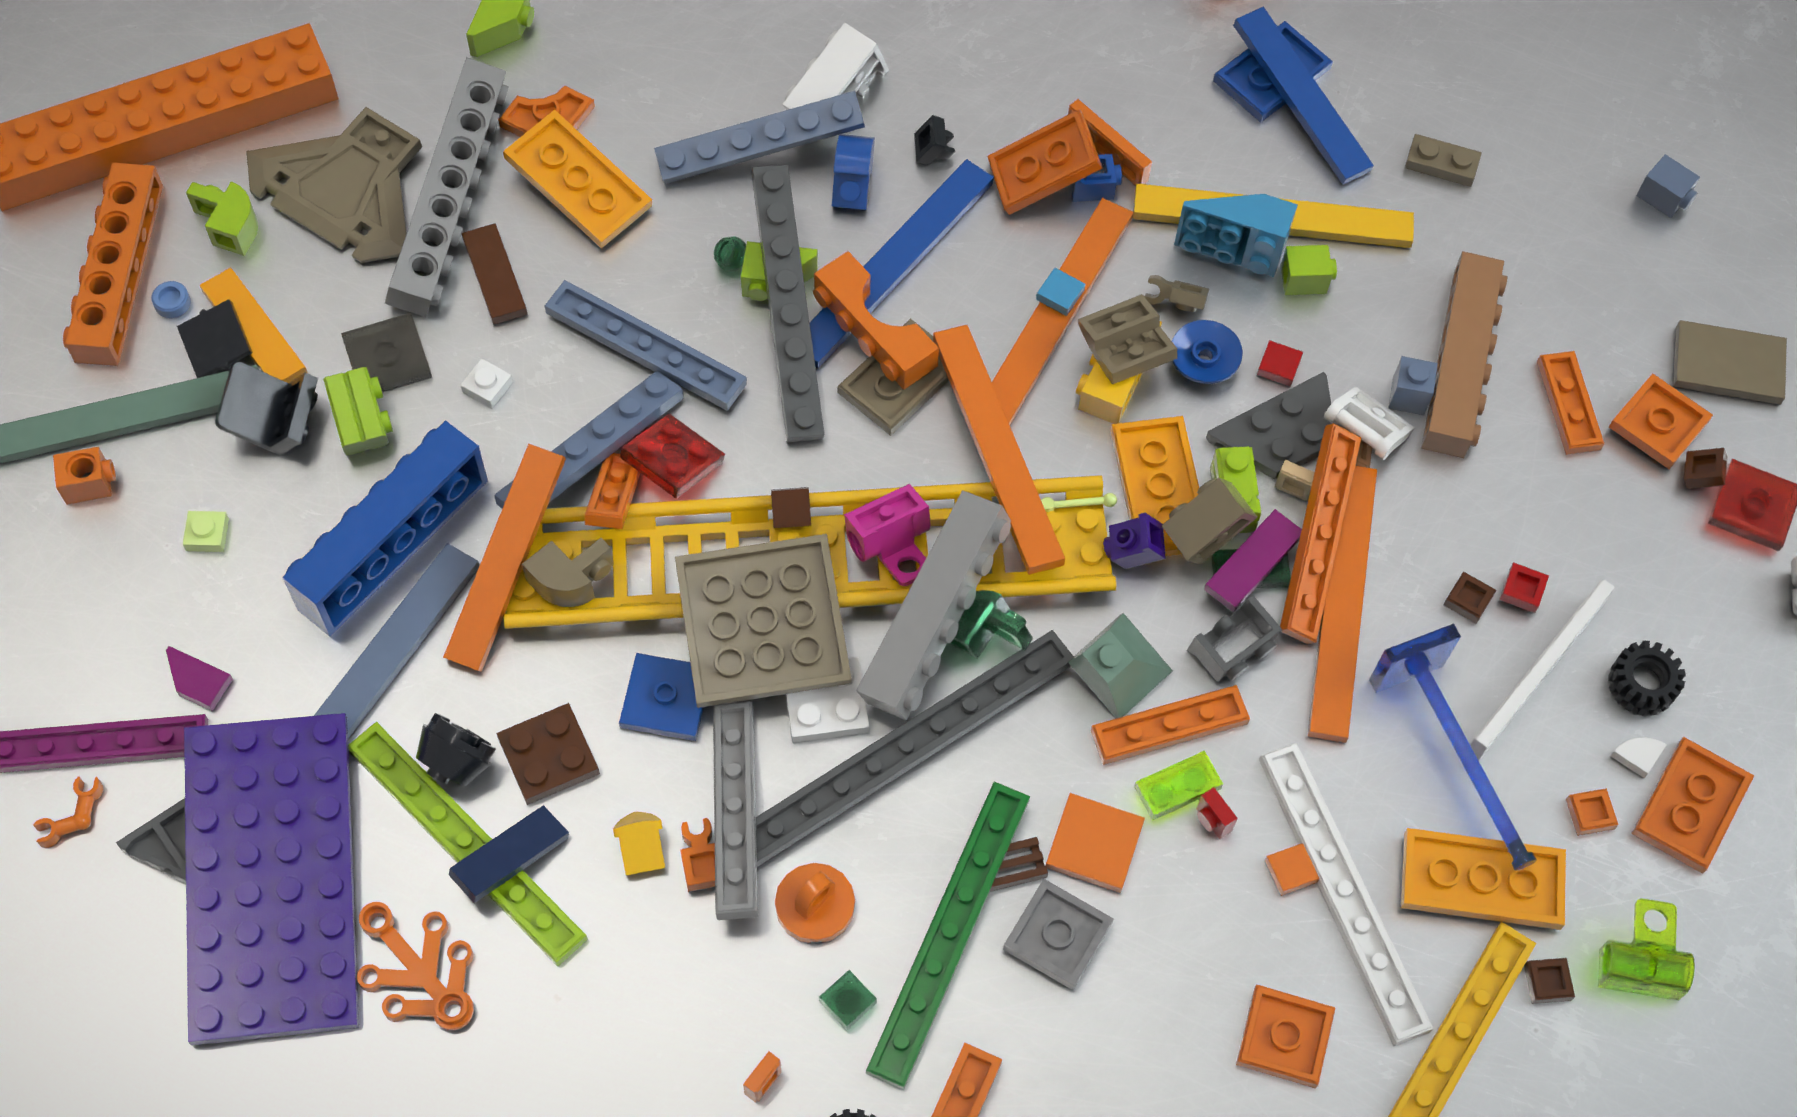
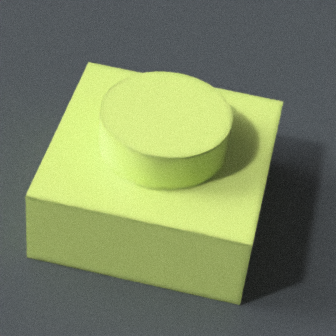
M188 511L183 539L185 550L224 552L229 522L227 513Z

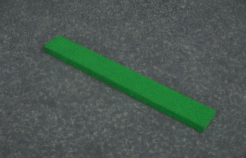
M995 781L993 782L867 1066L866 1074L904 1090L1030 801L1029 795Z

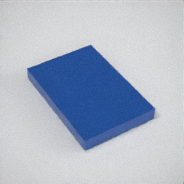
M1284 21L1278 26L1315 81L1332 68L1333 61L1290 24ZM1249 48L1214 74L1213 82L1260 123L1286 104Z

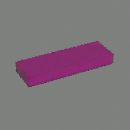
M1274 509L1205 584L1204 590L1230 611L1234 612L1298 543L1302 529Z

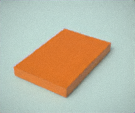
M1080 109L987 156L1004 210L1009 215L1102 169L1087 122Z
M1682 737L1631 834L1703 874L1708 869L1755 775Z

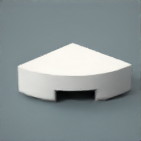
M1633 738L1619 745L1611 757L1645 778L1667 744L1653 738Z

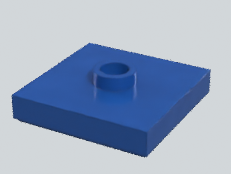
M636 653L619 720L620 728L696 741L704 707L697 708L691 663Z

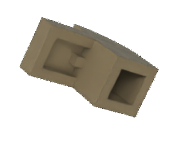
M602 538L598 539L572 561L553 541H550L522 563L525 579L546 601L562 607H575L594 599L592 582L603 579L614 565L611 547Z

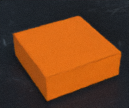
M1607 788L1571 794L1566 798L1577 836L1615 830L1619 825Z
M1303 843L1266 856L1265 863L1281 896L1313 885L1319 880V876Z
M768 1051L743 1083L744 1095L755 1103L761 1100L781 1074V1061L770 1051Z

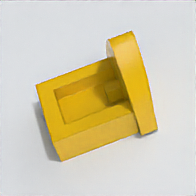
M639 811L630 813L620 819L613 828L614 837H619L626 875L665 868L659 830L663 828L662 821L651 813Z

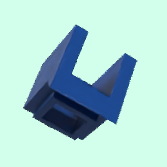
M1112 154L1098 155L1102 169L1074 183L1072 202L1100 201L1102 198L1114 200L1116 186L1122 184V171L1120 164L1114 165Z

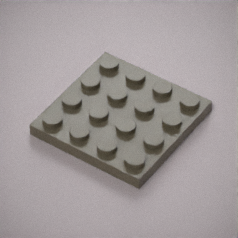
M827 534L675 556L697 708L852 684Z

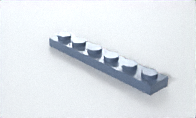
M852 91L654 148L662 180L664 184H668L865 127L856 92Z
M566 280L562 282L544 305L546 314L654 372L659 371L674 383L727 411L747 385V377Z
M656 371L553 449L551 452L564 456L566 461L549 503L684 399L683 389L662 373ZM513 481L494 494L496 504L500 508L504 506Z

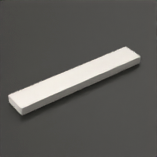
M1606 580L1600 581L1475 736L1467 749V755L1477 762L1481 759L1603 606L1615 588Z

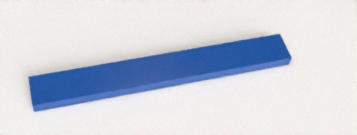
M966 159L863 266L871 275L870 295L864 303L870 314L993 185L994 177ZM828 307L823 308L810 322L815 367L819 369L852 334L850 331L845 332L839 326L834 313Z

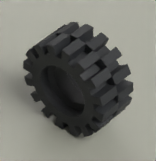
M1642 641L1639 646L1637 642L1632 643L1628 649L1625 648L1610 668L1612 670L1608 675V681H1612V684L1609 686L1610 692L1619 693L1615 700L1618 704L1625 700L1628 703L1625 709L1629 712L1634 707L1638 708L1637 715L1642 716L1648 710L1650 716L1657 715L1660 710L1664 712L1684 688L1686 682L1683 681V678L1686 676L1685 669L1678 670L1682 664L1681 659L1678 657L1672 660L1670 657L1674 651L1668 648L1665 653L1662 652L1663 644L1656 642L1652 648H1650V641ZM1645 667L1652 670L1660 679V687L1651 690L1641 686L1633 676L1634 669Z

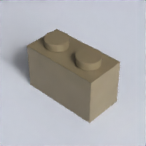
M1221 478L1212 479L1204 483L1197 491L1199 495L1188 504L1183 503L1173 509L1169 514L1170 519L1162 525L1171 540L1189 562L1201 565L1257 518L1235 486Z

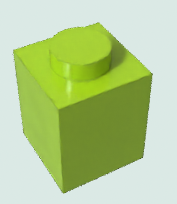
M1286 246L1280 265L1284 294H1327L1331 280H1335L1337 275L1336 260L1330 258L1329 246Z

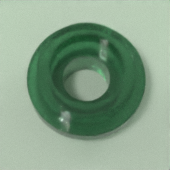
M736 236L725 237L718 241L714 249V259L721 269L734 272L743 265L746 250L745 242Z

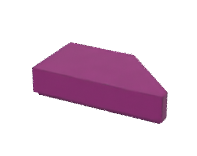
M168 646L166 654L178 695L213 712L233 681L232 676L225 671Z

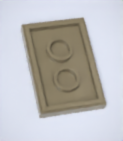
M910 318L903 326L917 323ZM917 324L933 341V336L924 328H922L919 324ZM871 356L837 386V393L891 436L935 395L949 379L941 359L938 357L937 368L903 390L896 381L892 382L884 375L880 363Z
M1679 320L1675 335L1673 387L1781 405L1785 400L1787 338Z

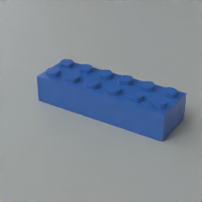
M446 420L437 429L430 430L424 436L422 443L411 454L404 455L396 464L395 469L384 480L377 481L369 490L368 495L357 506L350 507L343 514L341 521L330 532L323 533L316 540L314 547L302 559L295 560L288 567L286 574L282 578L297 610L331 637L488 482L479 445Z

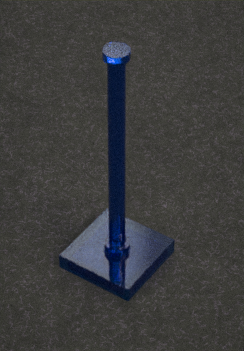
M1453 623L1384 650L1369 679L1375 693L1413 678L1417 679L1514 861L1511 864L1514 870L1518 871L1537 861L1533 852L1528 853L1431 674V671L1442 668L1461 638L1455 624Z

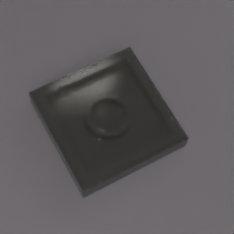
M411 313L341 333L352 370L367 367L371 378L378 376L382 392L432 378Z

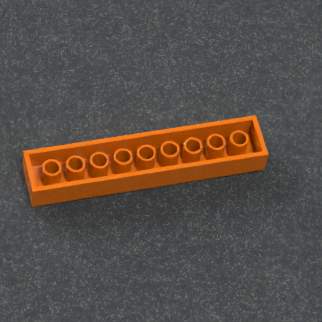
M310 23L0 123L1 211L109 176L112 162L143 165L338 100L332 74Z

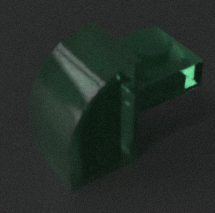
M981 590L976 591L971 607L964 610L958 621L957 634L949 644L978 659L994 634L1024 651L1033 640V637L1025 626L1027 621L1016 612L1010 610L1001 594L994 591Z

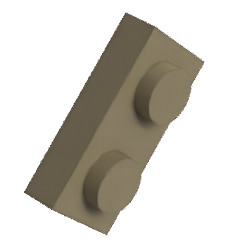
M1415 134L1405 168L1471 187L1482 152Z

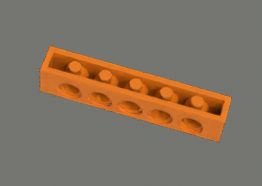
M112 162L109 176H105L103 180L104 196L102 204L98 205L95 211L96 227L94 234L90 235L87 241L88 257L86 265H82L80 268L78 296H74L71 302L72 319L70 326H67L63 333L64 347L68 349L75 363L119 365L163 189V184L153 165Z

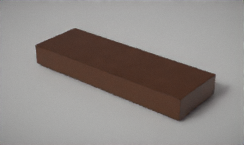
M496 223L461 233L493 325L528 315Z

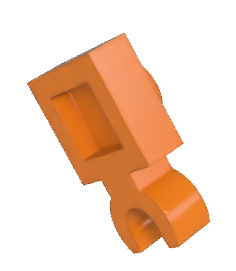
M708 818L703 819L704 830L698 835L690 833L687 822H683L681 826L683 841L690 846V848L680 849L688 892L715 887V843L708 844L712 838V826Z

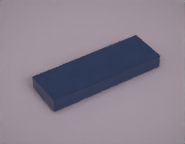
M543 805L450 867L448 875L471 901L476 903L566 841L569 831Z

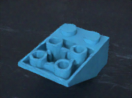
M1267 194L1184 201L1174 245L1182 247L1191 253H1200L1216 258L1222 263H1231L1250 269L1256 274L1274 277L1288 240L1298 204Z

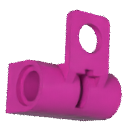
M910 484L844 514L848 541L860 561L865 562L878 556L899 585L908 586L915 581L926 557L914 544V538L929 531L931 524L929 506ZM906 560H914L920 565L918 570L912 573L902 572L898 568L900 563Z

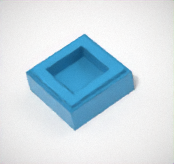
M1054 268L1038 290L1036 300L1067 316L1084 292L1085 283Z

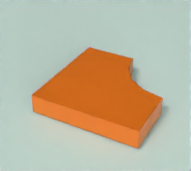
M564 86L556 94L545 98L528 99L517 95L498 120L501 128L521 137L553 110H556L578 130L594 109L595 104L594 99Z

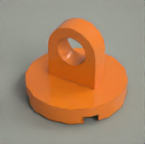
M810 863L798 866L786 874L777 887L775 908L778 922L787 934L800 942L811 943L821 941L823 943L832 941L846 930L853 919L855 897L852 885L842 872L830 865Z

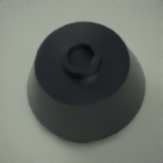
M434 713L428 725L423 724L416 759L429 767L426 773L446 785L451 780L462 786H467L492 765L489 760L496 748L469 729L466 730L455 723L450 724L449 718Z

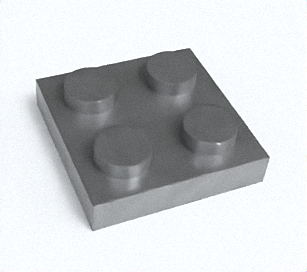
M1043 879L1004 943L1003 950L1074 990L1111 927L1114 918Z

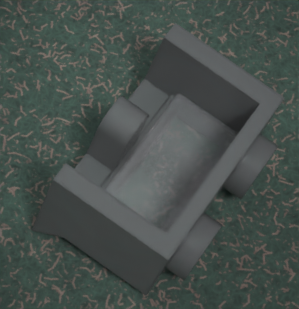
M1251 595L1238 611L1230 617L1228 614L1222 617L1207 634L1203 635L1200 633L1195 636L1186 651L1195 655L1217 682L1226 676L1232 681L1249 667L1246 664L1248 659L1256 655L1260 660L1276 648L1277 644L1274 640L1282 629L1255 596Z

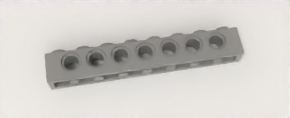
M466 57L388 287L384 304L424 317L427 316L430 305L438 306L444 286L437 283L440 275L447 277L453 260V256L447 255L449 246L457 248L463 227L457 225L459 216L467 217L472 198L466 196L468 188L476 190L482 170L475 167L478 160L485 162L491 143L485 140L487 132L494 134L500 116L499 113L494 112L496 104L503 106L509 86L503 84L506 74L505 70ZM454 156L463 157L465 160L458 159ZM444 184H450L456 188H449ZM435 213H442L447 217H439ZM425 242H433L437 246L432 247L427 245ZM414 271L425 272L428 276L417 275Z

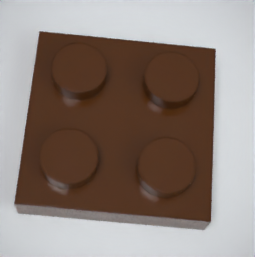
M569 703L496 733L527 805L600 774L596 761Z

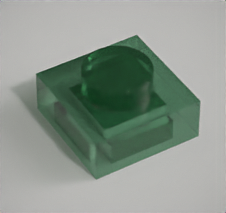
M848 970L819 996V1002L848 1030L877 1004V998Z

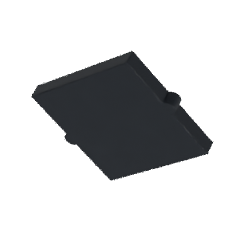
M230 299L207 311L202 309L199 315L177 326L197 378L212 375L222 369L228 370L231 364L253 353L233 302Z

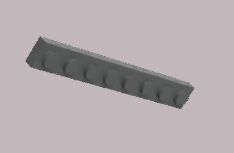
M788 165L752 167L751 175L786 442L823 440L825 434Z

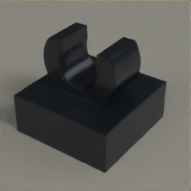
M932 115L914 133L917 162L929 165L936 157L947 160L955 153L954 148L947 146V143L954 138L952 132L945 130L944 118Z

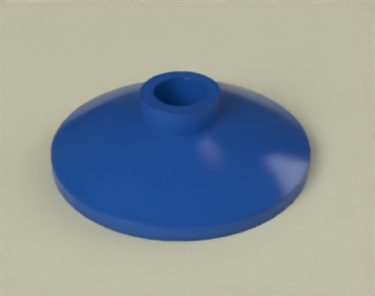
M1211 320L1190 322L1182 326L1172 339V342L1177 347V359L1172 361L1174 366L1183 376L1194 382L1202 384L1223 382L1233 376L1241 364L1243 350L1239 338L1230 328L1219 322ZM1200 356H1207L1210 360H1204Z

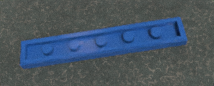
M1264 6L1235 19L1234 28L1342 185L1371 172L1374 167L1373 163Z

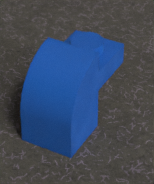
M846 134L838 136L834 162L832 207L867 209L875 137Z

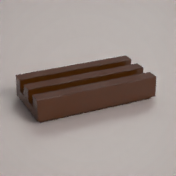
M1037 837L1011 843L1006 856L1031 851L1032 854L1004 860L999 872L1034 863L1036 868L995 878L990 892L1048 877L1047 867L1044 865L1042 851L1039 849Z

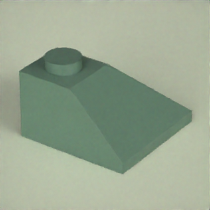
M1124 613L1120 614L1068 661L1071 667L1115 718L1126 715L1173 671Z

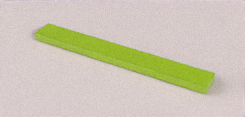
M377 721L348 745L349 753L456 863L492 840ZM523 870L487 894L557 967L588 940L587 935Z

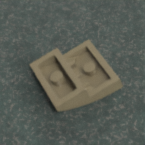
M1143 294L1078 319V325L1091 352L1112 384L1177 359V347L1160 327V315Z

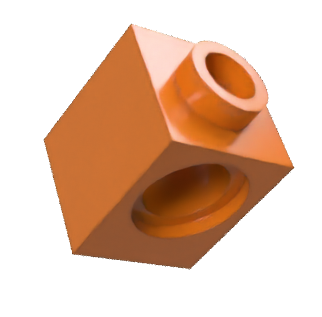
M99 446L53 455L56 488L66 505L112 496L110 482L116 481L115 468L111 459H105ZM92 472L87 477L81 478L84 474Z

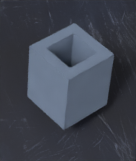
M1665 154L1646 175L1636 196L1672 218L1680 207L1686 210L1698 194L1694 191V188L1700 176Z
M1401 356L1392 379L1388 409L1424 416L1434 394L1438 363Z

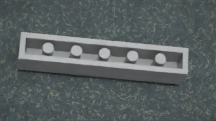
M962 490L856 690L867 704L906 721L911 711H915L918 708L923 697L922 690L929 677H933L938 671L941 662L940 656L946 644L951 643L958 631V622L964 610L969 609L973 604L976 596V587L982 576H986L989 573L993 564V555L999 543H1003L1009 535L1011 519L1002 505Z

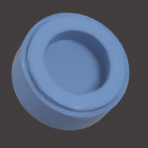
M168 281L158 285L151 296L156 312L165 318H176L183 315L191 304L186 287L176 281Z

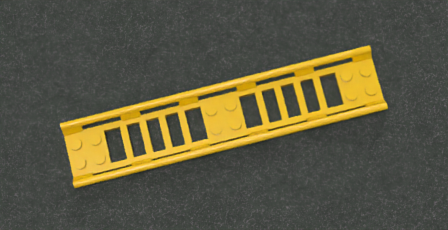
M1102 475L1032 479L1038 494L1065 492V500L1103 497ZM991 482L913 487L924 501L954 499V505L962 490L992 501V497H996ZM901 487L809 493L810 508L843 506V515L811 516V526L774 528L773 519H768V510H772L771 495L631 503L623 529L543 533L542 524L585 521L587 506L548 508L544 513L527 559L550 541H553L572 561L582 553V548L590 547L598 539L602 538L613 549L614 597L594 598L583 605L575 607L557 606L546 601L526 581L522 569L504 614L505 629L684 618L680 593L666 594L664 543L688 541L689 555L702 553V540L725 539L726 549L739 547V538L770 536V542L827 534L839 608L902 604L912 584L908 586L899 585L895 579L893 580V576L878 556V581L848 582L845 544L846 525L844 514ZM1103 504L1054 508L1053 511L1046 512L1065 556L1064 566L1028 575L1027 571L1006 573L1003 545L999 543L993 555V564L990 569L991 574L982 576L976 587L975 599L1116 591V577L1112 574L1111 560L1107 557L1103 545L1104 538L1107 537ZM953 508L929 509L931 526H944ZM731 513V521L656 526V517ZM925 532L914 538V544L927 558L928 546ZM650 544L652 595L628 596L627 545ZM915 561V570H918L920 565Z

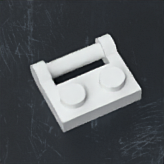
M1356 386L1336 399L1324 414V418L1329 422H1337L1351 433L1361 437L1362 441L1375 449L1374 454L1383 460L1395 448L1406 441L1415 429V427Z

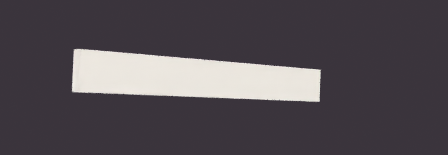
M1297 743L1262 754L1259 761L1298 844H1304L1319 876L1317 882L1319 889L1393 1046L1430 1033L1433 1030V1026Z

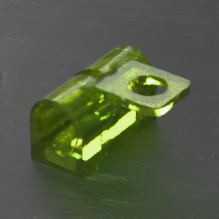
M1643 898L1635 902L1633 941L1628 943L1607 940L1599 949L1598 988L1677 1001L1689 992L1694 978V957L1692 953L1676 950L1677 907L1674 904ZM1655 910L1663 914L1667 923L1666 928L1659 932L1648 928L1644 921L1646 912Z

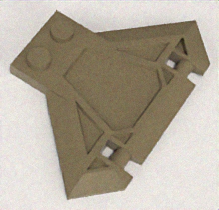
M365 107L341 135L246 151L250 192L259 199L267 193H271L275 196L270 203L273 208L338 249L342 250L349 243L356 247L352 257L361 263L399 257L407 234L400 172L419 152L422 144L417 137ZM282 178L288 180L284 185L279 183ZM363 228L369 231L365 236L360 233Z

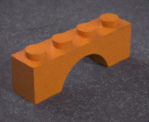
M847 251L814 273V297L823 308L828 307L834 313L839 326L845 332L850 331L857 338L862 351L869 357L873 356L880 363L884 375L890 381H896L905 390L938 367L939 347L917 324L892 326L878 321L868 312L864 303L870 295L871 275Z

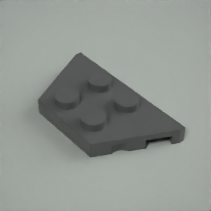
M1322 372L1209 430L1206 439L1214 446L1218 442L1225 447H1252L1255 466L1260 472L1274 480L1278 478L1285 460L1301 466L1317 458L1325 426L1332 424L1324 418L1325 412L1331 405L1327 375Z
M184 798L117 841L116 844L123 853L186 884Z

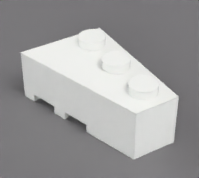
M844 22L839 30H835L829 36L826 47L819 57H815L809 62L805 75L800 82L788 90L783 103L785 109L789 110L852 91L863 97L869 91V87L866 84L876 74L883 77L889 71L877 43Z

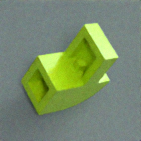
M192 182L186 194L194 213L209 218L205 228L212 245L245 256L258 231V221L246 191L234 182H230L225 192L213 185L204 186Z

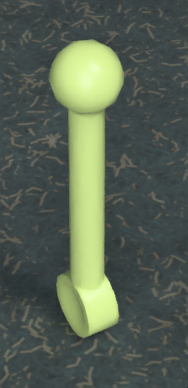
M1107 493L1103 497L1054 501L1050 497H1045L1041 501L1045 511L1050 512L1054 508L1101 504L1113 507L1117 503V497L1113 493Z

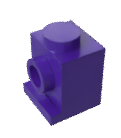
M1141 513L1139 518L1109 525V537H1105L1103 541L1107 557L1124 569L1166 559L1163 524L1147 513Z

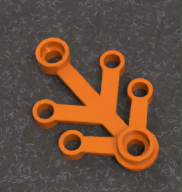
M371 902L364 906L359 914V923L363 931L370 937H380L407 970L379 969L373 964L364 965L357 973V981L360 987L366 992H375L381 986L424 988L433 999L405 1000L399 994H391L382 1003V1011L386 1018L390 1021L398 1022L406 1016L434 1017L436 1023L446 1030H458L466 1026L474 1013L472 999L464 992L466 969L474 957L471 946L462 940L455 941L449 946L447 956L451 967L446 989L437 978L441 938L448 931V922L445 916L440 912L434 911L428 913L423 918L422 927L425 936L422 958H420L393 927L394 917L386 904ZM375 918H385V923L380 928L371 927V923ZM433 920L442 921V926L436 931L429 930L428 926ZM458 949H466L468 952L467 956L462 960L453 958L455 951ZM370 972L377 974L375 982L371 984L363 982L366 974ZM400 1002L402 1003L400 1012L396 1014L388 1012V1008L392 1003ZM459 1005L461 1010L458 1015L450 1017L446 1015L448 1007Z

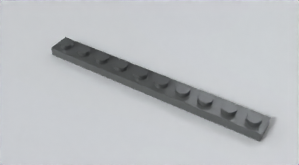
M1051 630L756 817L757 867L1071 667L1068 661L1074 656L1057 634Z

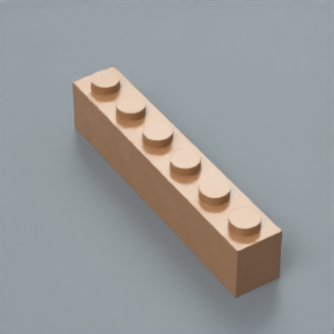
M1464 251L1461 253L1454 270L1437 360L1434 394L1429 403L1421 449L1464 458L1469 447H1476L1478 443L1481 425L1476 424L1477 415H1482L1487 395L1481 394L1482 385L1488 384L1492 370V364L1486 363L1487 356H1492L1497 341V335L1492 334L1493 325H1498L1502 313V305L1497 304L1498 296H1503L1508 276L1502 275L1503 260Z

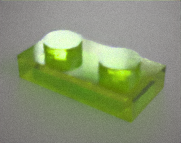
M1204 750L1136 781L1134 788L1153 821L1199 800L1202 794L1213 787L1217 791L1221 790L1223 782Z

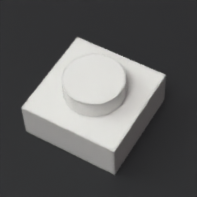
M481 358L460 386L463 393L492 409L511 386L513 379L511 374Z

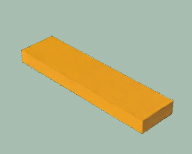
M231 267L200 284L202 292L213 307L228 299L233 302L253 352L250 354V357L262 372L287 383H290L305 372L308 373L305 365Z

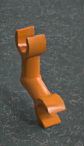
M79 776L75 779L73 790L77 794L78 799L73 816L55 822L49 818H41L33 824L37 831L51 828L48 836L36 840L41 847H52L59 842L61 836L78 830H85L91 825L94 801L98 800L103 793V785L97 776L95 777L93 788L87 792H83L84 782Z

